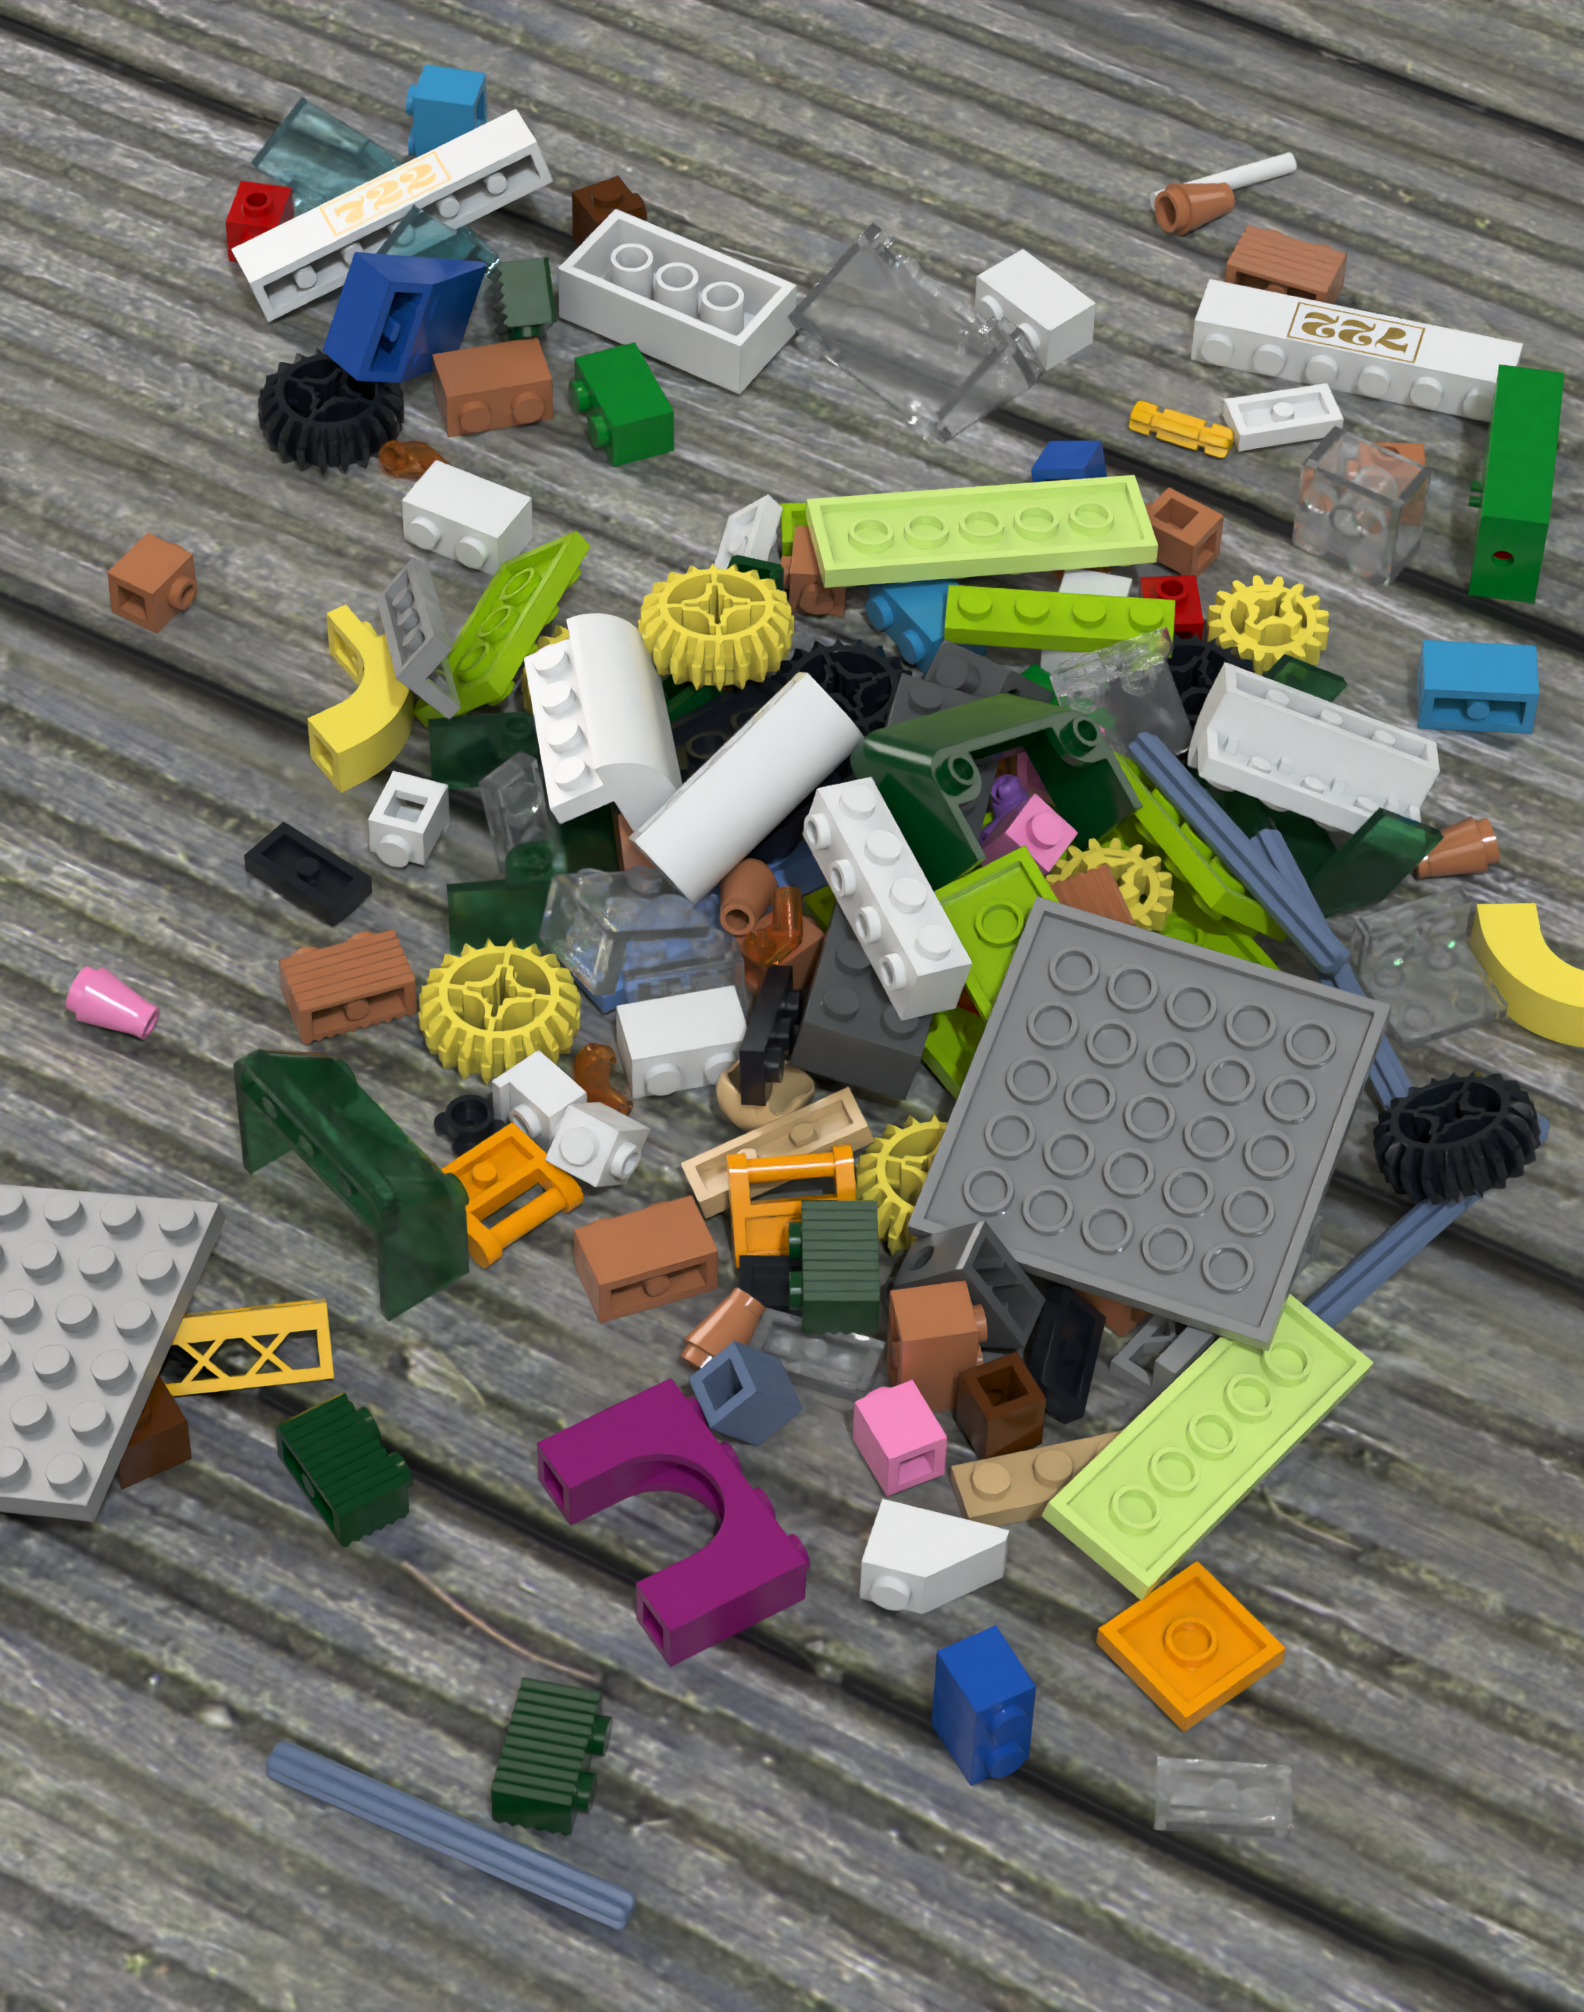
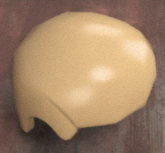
M739 1059L728 1071H723L719 1075L715 1087L719 1108L724 1116L748 1133L811 1104L816 1094L815 1082L803 1069L788 1065L789 1061L785 1059L782 1083H773L766 1106L741 1105Z

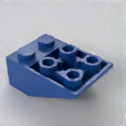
M354 252L322 351L357 381L402 383L433 371L432 354L459 350L488 265L480 261Z

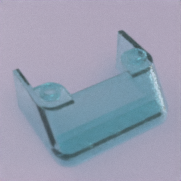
M304 97L299 99L251 162L256 169L283 185L292 187V192L297 196L293 201V205L303 214L404 164L380 144ZM416 205L412 206L376 252V254L480 261L488 265L484 276L488 274L500 258L467 224L455 230Z

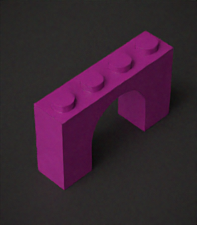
M672 1378L537 1442L538 1481L570 1526L626 1498L650 1491L676 1492L691 1497L708 1508L719 1522L721 1527L718 1533L703 1549L636 1583V1620L669 1667L805 1599L806 1570L810 1568V1560L804 1545L795 1534L786 1535L776 1521L775 1511L767 1494L760 1487L753 1489L742 1475V1468L733 1448L725 1441L721 1443L717 1441L708 1429V1422L699 1402L693 1396L686 1398Z

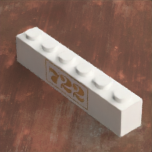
M514 109L233 248L232 251L267 321L270 322L343 286L354 252L403 256L553 182V179L537 141L517 109Z
M1209 279L1194 322L1191 360L1308 385L1327 383L1332 390L1489 422L1499 364L1519 367L1523 344Z

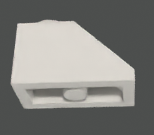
M882 1499L861 1561L860 1599L872 1601L888 1610L897 1611L904 1609L924 1614L1003 1578L1007 1562L1009 1530Z

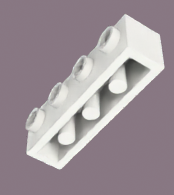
M872 777L817 788L809 815L804 820L802 835L900 1020L904 1021L956 1008L973 963Z

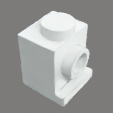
M393 771L368 818L370 851L377 853L384 863L393 867H404L409 861L425 865L441 832H446L450 825L448 785ZM406 800L425 806L423 809L407 806Z
M540 1050L492 1081L494 1118L504 1121L505 1124L509 1121L513 1122L547 1154L568 1104L587 1103V1092Z

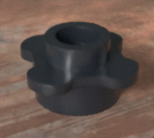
M462 1095L453 1099L446 1107L445 1112L439 1113L434 1119L435 1131L438 1134L446 1135L452 1142L453 1153L457 1156L468 1152L506 1126L504 1121L494 1118V1109L491 1103L478 1095Z

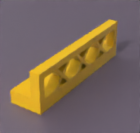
M326 1298L185 1313L171 1345L178 1344L194 1357L197 1363L182 1381L164 1382L172 1396L334 1379ZM316 1329L320 1366L293 1369L273 1353L289 1332ZM277 1334L268 1347H265L253 1337ZM243 1338L261 1353L246 1374L229 1376L209 1360L225 1339ZM214 1341L204 1354L189 1344ZM267 1359L281 1369L257 1373ZM203 1366L217 1376L193 1380Z

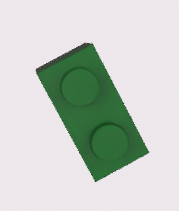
M635 342L574 358L575 381H571L568 384L572 406L577 414L584 413L594 447L603 448L613 467L674 451V410Z

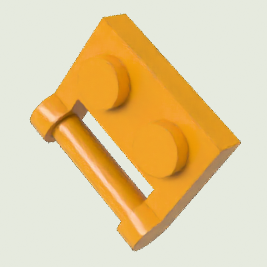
M513 1122L417 1185L418 1201L466 1246L472 1259L482 1268H487L501 1259L504 1248L559 1211L569 1213L584 1202V1196L575 1179L568 1172L546 1161L547 1153ZM539 1183L546 1190L490 1229L481 1223L482 1220Z
M851 1144L832 1145L831 1152L754 1159H747L745 1153L726 1155L735 1267L739 1268V1255H788L789 1221H801V1200H856L854 1160ZM831 1176L834 1179L835 1194L750 1201L749 1184Z

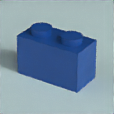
M996 1625L938 1650L936 1653L931 1725L970 1786L989 1777L997 1779L1012 1774L1024 1761L1029 1760L1036 1685Z

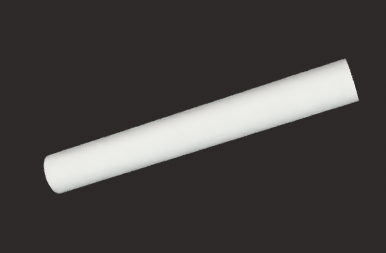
M1288 152L1186 183L1218 184L1224 182L1232 190H1236L1296 171V161L1293 154ZM1165 189L1150 194V203L1154 211L1156 196Z

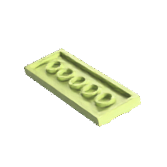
M1135 475L813 498L806 501V520L824 588L909 583L912 581L949 578L963 579L1002 574L1018 575L1028 572L1055 570L1071 571L1081 568L1156 563L1158 543Z
M1289 1294L1269 1351L1220 1336L1048 1502L1042 1517L1142 1601L1367 1376L1374 1362Z

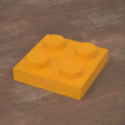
M1198 1561L1149 1593L1142 1601L1139 1600L1098 1628L1096 1642L1183 1732H1186L1281 1665L1284 1661L1286 1649Z

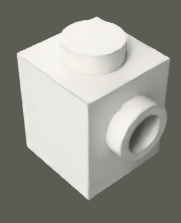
M601 1102L568 1104L545 1160L594 1187L627 1184L630 1176L638 1166L642 1148L650 1128Z

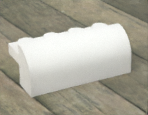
M602 613L574 616L566 619L570 638L557 644L545 646L538 652L524 658L550 809L558 822L562 824L614 801L633 832H635L683 785L661 676L658 675L653 658L642 640V634L630 622L617 616Z
M1226 662L1222 666L1201 709L1188 753V766L1198 769L1199 776L1205 778L1208 783L1217 789L1227 792L1237 790L1258 798L1264 805L1280 812L1293 811L1313 819L1316 824L1326 830L1333 832L1343 830L1366 839L1368 843L1379 850L1386 852L1396 850L1412 857L1423 839L1420 807L1440 772L1436 742Z
M798 672L627 839L655 867L653 870L668 886L676 889L695 907L851 755L853 748L864 739V736L846 713L808 673Z

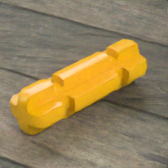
M1144 400L1137 401L1131 411L1129 428L1133 432L1150 436L1151 432L1157 433L1156 439L1193 451H1198L1199 447L1205 448L1204 454L1219 459L1226 458L1232 448L1234 431L1229 427L1213 423L1211 428L1206 426L1207 420L1169 408H1165L1163 413L1158 411L1159 405Z

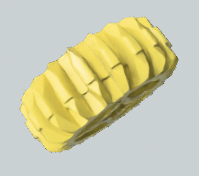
M713 562L709 569L703 570L690 565L687 574L682 575L676 572H669L667 582L653 583L652 593L644 596L643 605L640 609L641 619L638 620V630L642 634V640L653 658L658 675L672 674L675 685L689 681L694 683L696 691L704 685L716 686L719 692L724 685L731 684L739 689H743L746 680L764 682L766 672L779 671L781 661L789 658V649L792 647V634H794V616L791 615V606L787 601V594L776 589L775 580H760L757 570L742 573L738 571L736 564L728 569H717Z
M488 937L482 949L476 950L465 943L461 957L445 954L441 968L430 969L427 985L422 986V993L419 996V1028L423 1032L425 1044L429 1048L430 1054L439 1055V1060L442 1062L444 1069L458 1066V1071L463 1081L475 1073L481 1074L486 1086L494 1077H499L538 1050L556 1065L559 1060V1054H570L571 1046L574 1043L573 1037L578 1036V1030L581 1026L580 993L577 992V986L574 985V978L571 976L570 968H560V963L555 953L541 957V952L536 943L524 950L519 949L513 937L506 946H495Z
M934 1111L928 1122L919 1123L909 1114L903 1129L887 1124L885 1132L882 1133V1138H874L875 1142L866 1147V1154L860 1155V1160L856 1165V1200H877L878 1241H888V1248L892 1256L904 1250L908 1251L911 1244L919 1238L909 1234L908 1223L948 1122H940Z

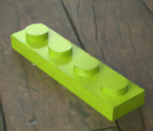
M948 585L944 640L956 644L1172 658L1175 600Z

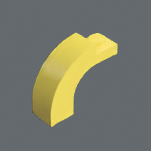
M346 604L326 613L329 653L359 687L345 701L308 718L311 759L340 793L365 782L386 768L405 746L414 722V714L412 713L414 709V692L396 679L386 635L383 634L378 637L372 625L367 621L361 622Z
M1536 903L1477 904L1470 938V948L1476 975L1486 994L1505 1015L1527 1030L1561 1044L1584 1048V970L1567 964L1549 949L1541 933Z

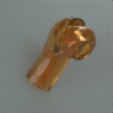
M390 440L381 447L379 452V460L385 471L397 478H421L435 460L452 466L435 449L421 441L401 442L399 440Z
M588 1043L583 1046L574 1058V1081L587 1092V1103L601 1102L629 1116L633 1108V1102L609 1084V1076L613 1073L610 1064L617 1063V1056L614 1050L606 1044Z

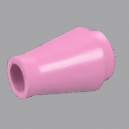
M89 966L84 967L75 978L65 1003L66 1009L75 1013L76 1020L79 1022L131 1034L142 1040L149 1037L160 1015L159 1007L149 1003L105 967H101L98 970Z

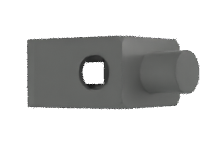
M944 640L941 643L924 678L926 681L981 698L1000 693L1013 694L1016 692V696L1050 704L1054 693L1015 671L948 640Z
M986 1221L974 1222L921 1237L911 1244L897 1275L890 1277L885 1283L884 1301L888 1309L891 1290L966 1280L972 1305L982 1304L985 1312L988 1336L987 1342L979 1343L980 1347L1014 1349L1025 1347L1046 1299Z

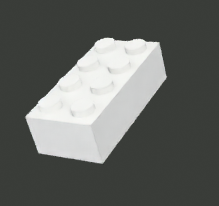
M615 209L558 268L559 317L624 345L635 342L640 352L737 394L742 393L795 334L796 284L618 209Z

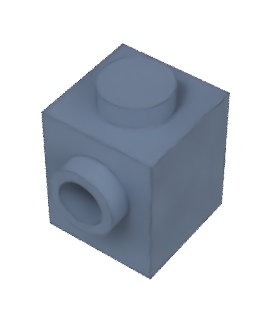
M733 1341L688 1378L710 1429L717 1431L724 1437L731 1436L755 1446H759L803 1410L781 1359Z

